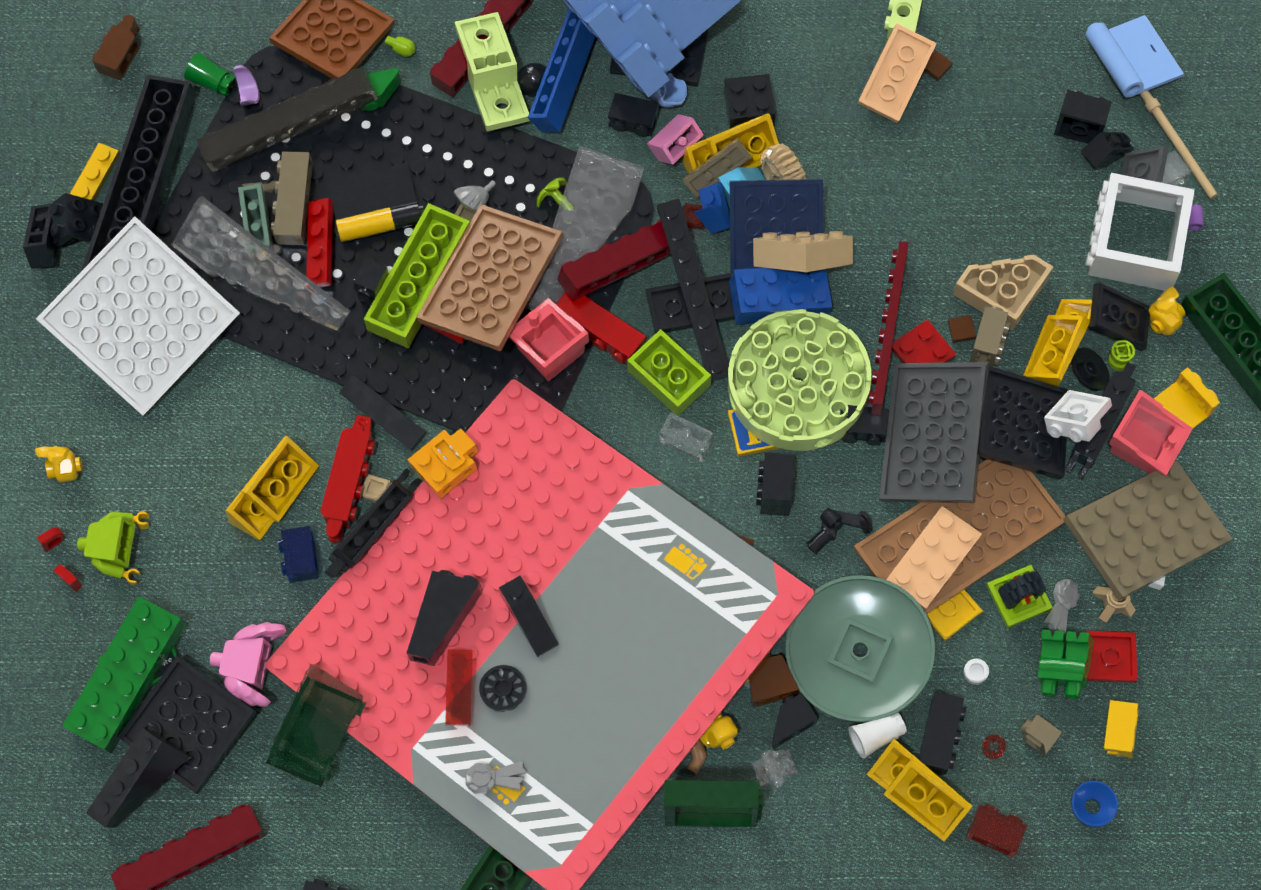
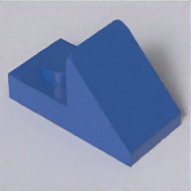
M715 183L699 189L703 209L694 212L698 219L711 234L730 229V215L722 183Z

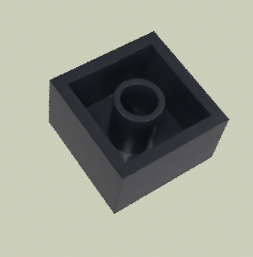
M769 74L724 79V97L729 129L767 113L771 116L773 126L775 125V108Z
M1067 90L1054 135L1089 144L1100 132H1103L1112 101H1108L1103 97L1089 96L1081 91Z
M765 453L764 461H759L756 505L761 506L760 514L789 516L794 455Z

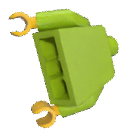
M144 511L137 513L136 516H133L132 513L110 512L101 518L99 522L91 523L88 526L87 537H80L78 539L77 548L79 551H84V556L90 559L92 565L101 573L118 579L124 577L129 584L137 585L138 582L130 580L129 577L132 574L141 576L140 572L136 569L125 571L124 568L129 567L135 526L137 524L138 528L147 529L149 523L140 522V520L149 519V515Z

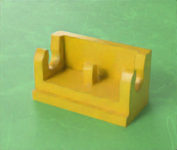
M1110 700L1104 750L1107 751V754L1133 758L1139 713L1137 703Z

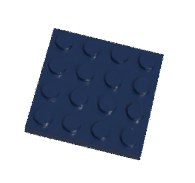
M823 179L729 180L730 273L738 269L764 268L755 267L753 257V238L763 237V233H777V236L783 234L796 235V232H810V235L823 233Z

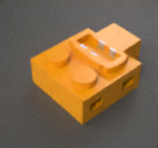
M461 428L451 436L444 429L407 460L418 476L439 499H442L477 470L476 464L471 458L478 453L476 444Z

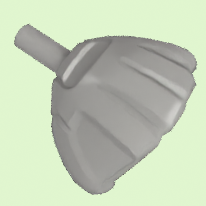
M492 180L484 188L481 186L460 187L454 190V195L466 207L477 211L480 204L486 205L489 198L488 191L496 183Z

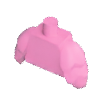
M270 622L248 625L238 631L233 640L225 642L223 653L212 652L210 656V665L220 667L219 675L224 678V685L227 691L250 706L267 707L271 703L267 697L254 689H263L267 671L265 663L270 657L272 647L270 642L277 640L286 633L284 625L272 624Z

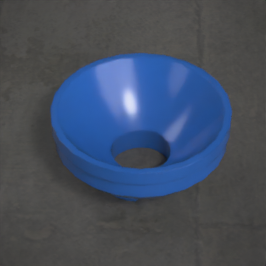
M1088 781L1081 784L1074 791L1071 799V808L1074 816L1080 823L1089 827H1101L1108 824L1115 817L1118 810V800L1114 791L1105 783ZM1086 801H1096L1099 804L1098 813H1088L1085 809Z

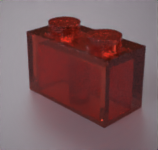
M979 805L966 838L1013 858L1018 851L1027 825L1023 824V820L1016 816L1008 815L1007 817L998 813L999 810L993 806L985 805L983 807Z

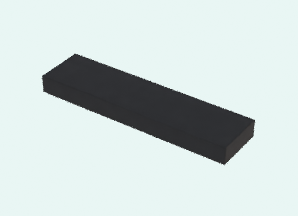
M354 374L339 392L411 451L427 433Z

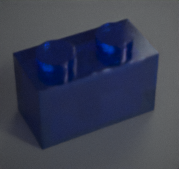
M304 526L281 530L282 539H278L280 553H284L285 561L281 562L283 576H287L290 583L319 578L314 536L311 527Z

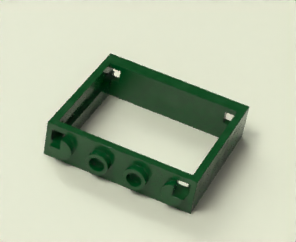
M665 780V826L756 827L757 820H761L764 805V789H759V781Z

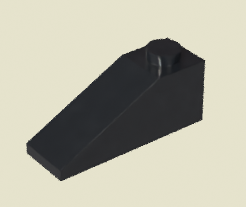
M51 204L31 206L23 249L31 269L54 266L56 246L52 245V235L50 234Z
M521 576L499 587L503 601L537 657L559 645Z

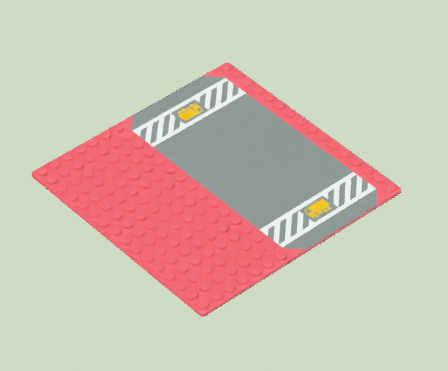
M513 379L465 432L478 449V453L471 458L475 462L477 470L442 499H439L423 481L412 493L411 499L357 563L340 576L268 659L265 667L544 889L580 890L665 784V780L669 779L813 598L814 591L526 386ZM440 570H447L452 572L454 576L463 577L464 575L475 577L481 584L482 594L435 666L410 661L407 649L432 571L440 572ZM518 576L522 577L559 643L558 646L539 657L534 653L500 595L499 587ZM499 665H508L516 668L523 675L527 687L525 698L514 710L494 711L483 702L479 692V685L483 675L489 669ZM503 670L498 673L500 677H503ZM513 672L509 673L508 679L514 675ZM489 676L490 680H496L494 676ZM517 679L513 684L520 683L521 680ZM484 685L485 689L492 688L489 685ZM522 689L513 690V691H515V692H517V693H521ZM493 694L486 695L485 698L489 699ZM510 696L512 702H515L517 700L516 698ZM504 698L503 706H508V703ZM496 699L492 704L497 705L498 699ZM524 761L523 768L526 770V774L514 776L523 778V782L520 784L521 791L495 786L487 794H474L466 786V771L475 763H487L496 770Z

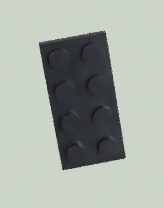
M733 272L703 278L716 323L735 319L729 280ZM679 283L645 289L655 334L660 329L667 333L692 328Z

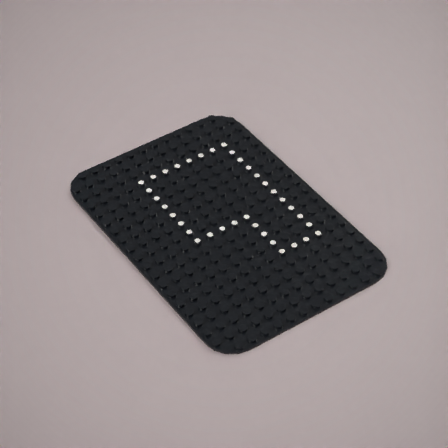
M275 45L268 46L253 54L243 66L249 69L257 82L260 94L259 102L241 106L237 81L235 86L229 89L231 92L227 97L225 96L151 231L240 312L219 336L342 386L354 374L394 407L455 432L460 428L466 432L513 379L562 412L594 346L591 340L585 344L584 353L549 382L522 354L509 337L502 350L498 351L467 339L462 345L422 324L408 349L367 330L364 317L370 308L360 303L353 281L366 259L387 267L390 273L416 225L341 243L333 209L331 285L310 289L306 286L308 215L304 245H280L276 243L274 236H272L275 257L252 261L246 247L238 187H243L241 184L258 182L268 184L271 181H279L280 174L277 173V162L281 160L282 152L310 153L313 165L309 202L324 198L331 199L327 181L407 163L417 204H422L424 210L429 203L455 214L461 202L454 195V190L464 186H481L484 188L493 180L496 185L488 191L489 198L485 206L562 231L564 236L517 321L519 322L546 299L549 298L556 304L562 297L565 290L557 279L560 268L564 263L576 261L587 252L593 253L607 243L613 244L624 235H632L642 227L650 226L654 208L651 193L643 182L623 169L510 126L486 131L481 115L402 85L398 86L383 107H378L373 111H361L354 77L369 74L368 72L356 68L345 82L340 84ZM556 178H565L568 183L567 185L560 186L558 190L575 209L570 215H567L553 197L549 195L543 199L540 207H537L538 195ZM275 187L272 193L265 192L270 226L271 222H275V215H273V202L277 201ZM626 276L584 296L610 312Z

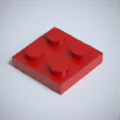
M928 319L892 343L891 350L901 363H949L956 358V353Z
M1085 632L1090 633L1094 640L1087 681L1137 682L1136 633Z

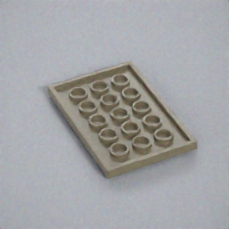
M1177 460L1174 461L1166 477L1156 470L1067 515L1063 519L1118 600L1228 544L1233 539Z

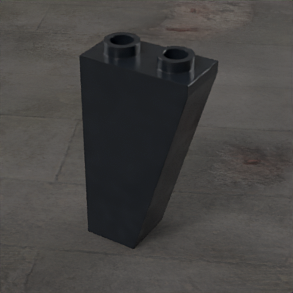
M440 570V572L432 571L407 649L410 661L435 666L482 594L483 589L478 579L469 575H464L463 577L454 576L452 572L447 570Z

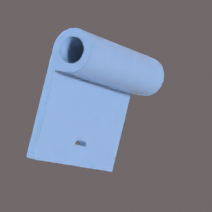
M1145 15L1111 29H1108L1104 23H1093L1087 29L1085 34L1087 40L1125 97L1135 96L1184 76L1183 71Z

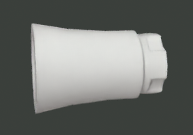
M896 713L882 719L850 726L848 731L855 750L861 758L865 759L876 750L892 742L893 739L897 740L899 736L907 732L901 715Z

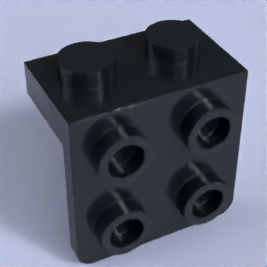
M68 193L63 194L51 203L50 234L52 235V245L61 247L72 238L91 242L103 203Z

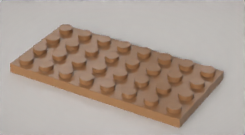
M987 459L979 464L975 503L920 502L854 545L853 549L873 577L886 580L942 506L981 532V538L925 611L927 615L1066 524L1063 520L1066 516L1032 472Z

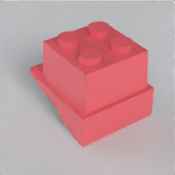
M549 298L517 322L509 335V338L517 345L522 354L548 382L584 353L585 344L589 342L588 332Z
M1139 390L1109 443L1111 445L1110 453L1148 474L1157 470L1166 477L1193 428L1163 408V405L1151 396Z

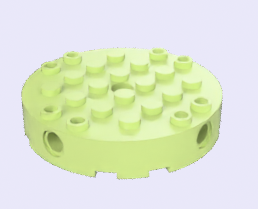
M806 309L776 312L750 326V329L736 343L728 368L729 399L739 421L752 435L761 441L777 448L793 451L822 448L840 440L846 434V431L858 420L867 406L872 378L870 360L858 336L851 329H847L839 323L838 319L822 312L820 314L806 312ZM848 405L857 406L856 411L848 419Z

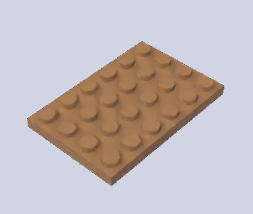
M480 204L416 317L418 322L501 351L564 237L562 231Z

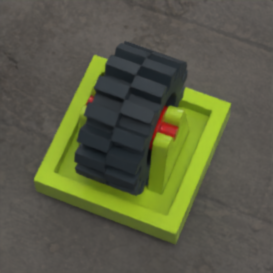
M1032 565L986 584L1007 629L1047 613L1053 608L1045 593L1047 589L1038 571L1035 572Z

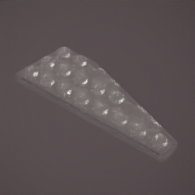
M579 146L552 227L562 231L564 237L526 306L527 309L534 310L548 298L555 304L565 293V290L557 280L561 266L568 261L573 262L580 259L587 252L593 253L599 250L606 243L609 236L631 211L645 167Z
M203 196L196 200L171 244L206 273L214 277L217 275L224 277L226 282L232 285L235 283L246 287L248 292L280 305L283 303L291 307L293 312L299 313L301 311L312 317V320L334 330H338L351 312Z

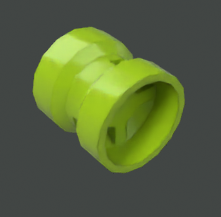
M1126 340L1115 342L1108 356L1109 366L1116 371H1123L1127 362H1132L1135 355L1134 346Z

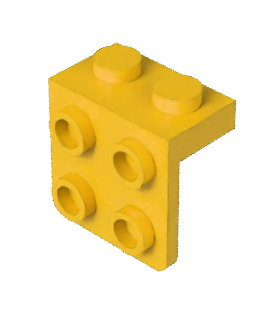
M1188 367L1180 373L1175 383L1154 398L1163 405V408L1193 429L1211 416L1220 404L1215 392L1210 389L1208 390L1202 383L1200 376L1192 372Z

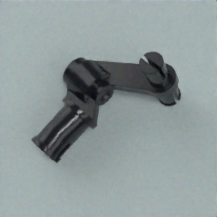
M828 508L820 516L822 520L821 530L805 544L816 555L830 540H835L836 531L843 524L860 528L865 534H869L873 530L872 519L865 511H860V514H852Z

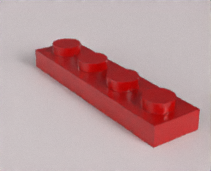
M329 198L308 202L306 286L310 289L331 285L333 201Z

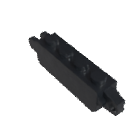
M1127 362L1122 373L1114 371L1102 394L1103 397L1111 399L1112 406L1100 419L1101 429L1090 441L1081 440L1077 442L1065 472L1070 474L1076 465L1075 462L1084 465L1078 478L1084 480L1089 468L1092 469L1136 383V380L1131 378L1136 368L1135 365Z
M406 468L396 480H393L329 554L330 557L328 559L332 563L324 573L331 579L340 569L346 572L352 568L411 499L413 491L421 483V480L416 478L411 482L408 489L403 487L400 483L408 477L410 470Z

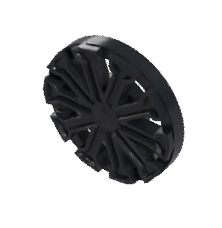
M499 665L489 669L483 675L479 685V692L487 707L494 711L504 712L514 710L522 703L527 687L520 671L512 666ZM501 670H503V677H500L498 674ZM513 672L514 675L508 679L509 673ZM489 676H494L496 680H490ZM517 679L521 680L520 683L513 684ZM484 685H489L492 688L485 689ZM522 689L521 693H517V692L513 691V690ZM493 694L489 699L485 698L486 695ZM510 696L516 698L517 700L515 702H512ZM504 698L506 699L508 706H503ZM498 699V704L493 705L492 703Z

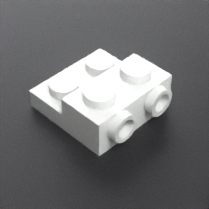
M1068 390L1044 417L1047 432L1055 438L1060 436L1070 437L1074 442H1080L1081 440L1090 441L1101 429L1100 419L1111 408V399Z

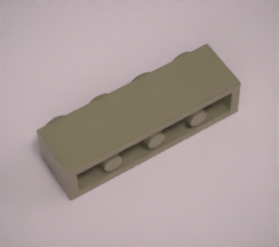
M282 152L281 160L277 162V173L280 176L279 181L275 182V194H277V201L273 202L275 222H271L270 233L271 236H274L276 243L280 245L305 244L313 165L309 152Z

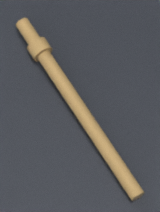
M1149 91L1140 93V96L1146 103V109L1150 114L1154 115L1209 199L1215 198L1218 195L1160 109L1161 105L1158 100L1153 98Z

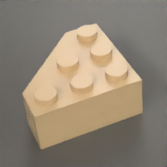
M830 231L829 235L824 233L810 235V232H796V235L783 234L777 236V233H763V237L753 238L754 266L811 272L853 264V236L843 235V231Z
M1028 255L1015 260L993 261L991 264L980 266L978 264L969 265L957 281L953 295L984 313L985 306L999 307L1003 311L1008 312L1006 321L1011 322L1009 329L1013 331L1049 280L1053 266L1035 255Z

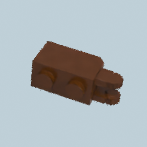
M129 14L122 18L123 20L120 21L118 26L112 25L110 31L104 35L101 47L93 55V63L97 72L122 81L139 50L135 39L139 27L135 22V18Z

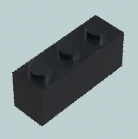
M934 691L918 760L932 772L946 775L948 769H953L956 754H952L953 746L959 744L961 731L957 730L959 721H964L967 707L962 706L964 698Z

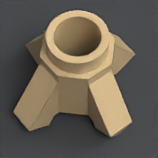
M1097 586L1093 591V594L1098 599L1103 600L1104 610L1099 616L1103 622L1107 623L1112 614L1123 613L1131 617L1136 611L1130 601V595L1118 600L1109 587Z

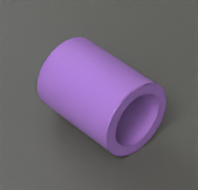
M1192 205L1188 229H1203V207L1201 205Z

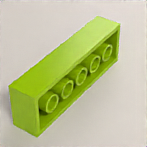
M428 203L364 317L368 331L409 349L422 325L416 317L470 224L469 220Z

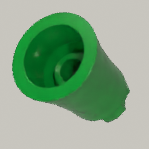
M197 52L191 58L184 74L185 80L199 84L226 97L231 92L229 89L233 88L237 81L235 76L210 61L201 52Z

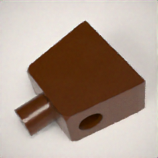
M768 653L748 678L752 708L784 700L792 694L798 696V686L782 655L770 657V653Z

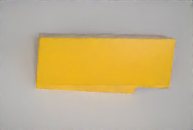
M767 113L685 147L683 165L687 172L691 173L736 138L739 139L752 157L740 167H758L762 165L760 161L763 151L779 144L770 114Z
M1061 299L1056 314L1048 315L1023 376L1060 386L1072 362V358L1090 325L1092 300Z
M285 436L225 510L230 524L255 539L261 540L272 523L281 520L319 465L288 436Z
M895 739L892 740L866 774L886 789L883 795L943 841L948 838L972 808L969 802Z

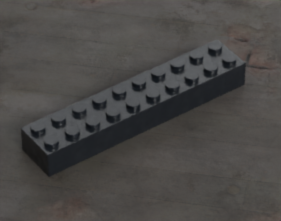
M147 74L81 271L134 216L152 231L195 99L191 82Z

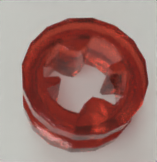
M998 735L988 736L982 745V752L989 759L1000 758L1006 749L1004 739ZM993 741V744L997 742L1000 745L998 753H995V750L993 752L989 751V742Z

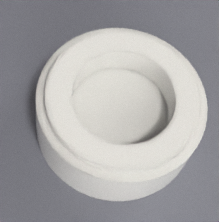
M971 659L966 663L963 674L969 683L979 685L987 679L989 667L981 659Z

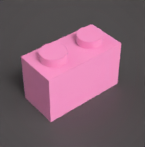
M678 114L647 145L658 161L673 165L684 155V148L695 144L704 134L692 117Z

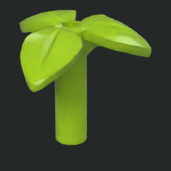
M556 178L540 192L537 198L538 208L543 199L549 195L553 197L567 215H570L575 210L558 190L560 186L568 184L565 178Z

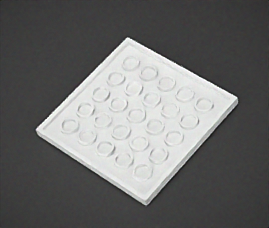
M134 216L36 320L144 416L231 324L240 312Z

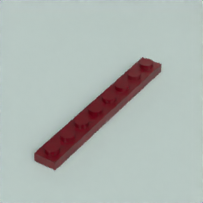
M899 241L898 250L893 249L891 263L896 265L895 269H890L888 283L893 284L892 289H887L885 303H889V308L883 309L882 323H886L885 329H880L878 343H883L882 350L877 349L875 363L879 364V369L873 370L871 384H876L875 391L870 390L868 405H873L871 414L880 416L909 242Z

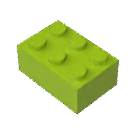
M661 329L627 360L628 372L677 417L711 386V374Z

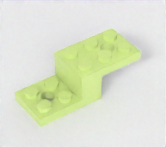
M498 12L456 21L455 29L467 60L468 80L486 131L529 122V111L517 81V62ZM484 34L488 36V38L482 40L477 38V36ZM500 103L508 105L504 109H500L497 107V105Z

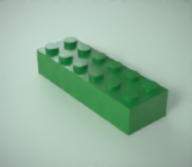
M138 596L62 727L112 754L120 740L118 738L119 734L137 711L154 678L187 624L181 618Z

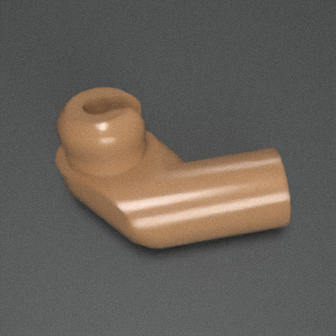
M701 740L690 751L692 759L686 768L688 772L694 775L698 774L707 757Z

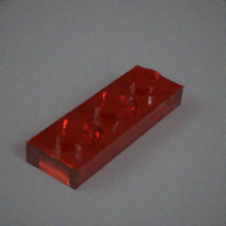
M447 650L445 725L470 726L473 650Z

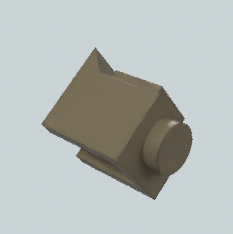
M1038 714L1033 721L1028 718L1020 729L1023 732V741L1036 751L1040 749L1042 760L1062 733Z

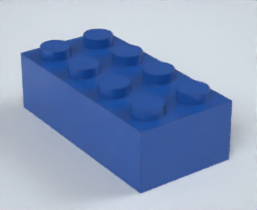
M772 268L738 269L733 271L729 280L735 324L756 323L760 319L776 312L806 309V312L818 314L822 312L828 315L832 309L826 269L811 272Z

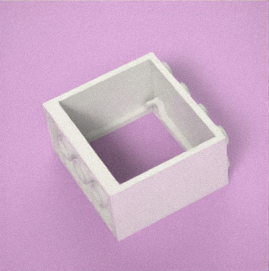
M1111 173L1108 181L1104 180L1102 190L1098 196L1097 204L1099 206L1094 217L1093 225L1095 227L1094 232L1092 231L1089 243L1091 248L1085 265L1089 266L1088 275L1164 291L1170 286L1174 287L1181 271L1195 189ZM1115 200L1175 212L1167 261L1107 249Z

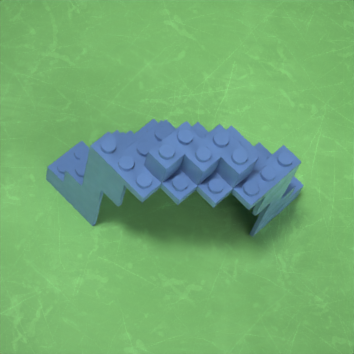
M741 0L563 1L571 12L579 17L590 33L597 37L630 79V84L649 98L670 80L666 73L685 58L681 51Z

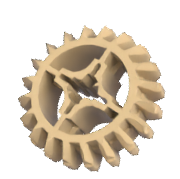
M783 143L773 145L761 154V169L766 180L807 179L799 158H796L794 152Z

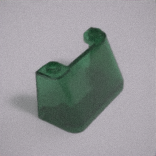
M310 663L272 743L266 764L322 787L324 780L329 781L334 772L335 766L331 764L351 720L354 719L355 715L361 716L366 705V702L363 701V695L325 670Z

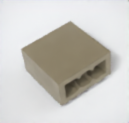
M985 306L969 362H986L989 366H998L1011 323L1006 321L1008 312L1003 311L999 307Z

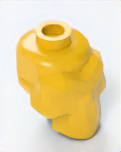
M1173 286L1166 289L1148 310L1150 313V326L1157 334L1161 333L1170 336L1183 324L1182 318L1186 313L1184 308L1176 301L1179 293Z
M59 446L35 448V453L38 457L48 458V460H45V468L49 479L56 478L58 482L64 483L78 478V471H82L81 458L76 457L69 448Z
M720 713L700 740L707 748L721 747L722 750H725L735 743L734 738L738 734V729L729 716H722Z

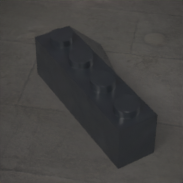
M142 728L86 814L104 827L117 828L140 806L141 802L148 796H151L157 790L156 788L166 779H169L183 763H186L192 757L155 731Z

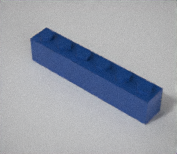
M568 9L528 115V119L542 133L560 132L595 36L590 33L579 17L571 12L570 9Z

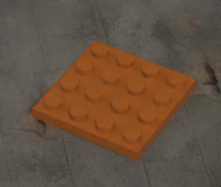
M303 0L269 39L271 44L343 84L395 25V19L362 0Z

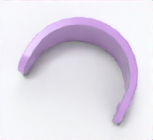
M242 65L235 66L233 69L240 92V105L246 106L258 103L260 94L254 76L246 67Z

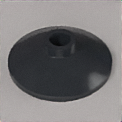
M1082 347L1077 349L1072 358V366L1079 380L1086 387L1094 391H1101L1106 388L1109 382V371L1103 359L1089 348Z

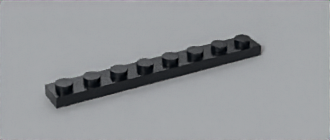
M680 199L657 204V210L704 369L711 374V382L727 378L728 361Z

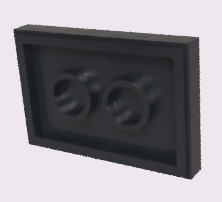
M1100 282L1096 283L1093 286L1089 327L1115 340H1126L1139 351L1146 350L1150 316L1148 310L1150 306Z

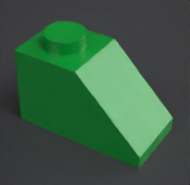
M398 68L354 77L361 111H373L386 104L401 83Z

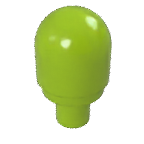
M387 36L385 44L393 47L392 50L401 56L410 57L416 51L414 42L405 37L398 36L395 39Z

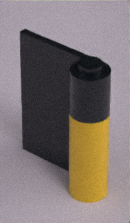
M407 163L327 181L341 243L416 225L424 212L423 205L417 204Z

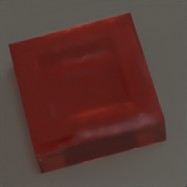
M685 203L683 213L688 228L705 229L704 224L694 213L703 209L702 205Z

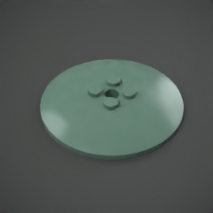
M855 575L832 580L814 590L813 598L788 628L786 658L788 668L799 691L806 700L831 717L860 723L882 719L899 713L920 695L933 669L935 640L925 611L907 591L882 578ZM856 645H864L868 650L867 654L863 657L856 656L853 653Z

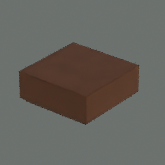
M935 50L931 54L924 72L936 81H939L952 67L953 62Z
M971 315L948 319L952 343L976 339Z

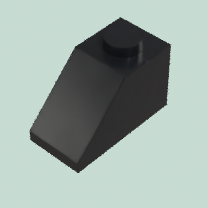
M802 693L798 696L792 694L782 701L783 704L780 706L772 739L774 749L816 725L818 718Z

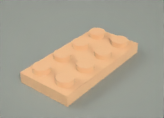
M896 23L857 104L898 123L937 43Z
M942 506L886 580L907 591L926 611L981 538L982 533Z

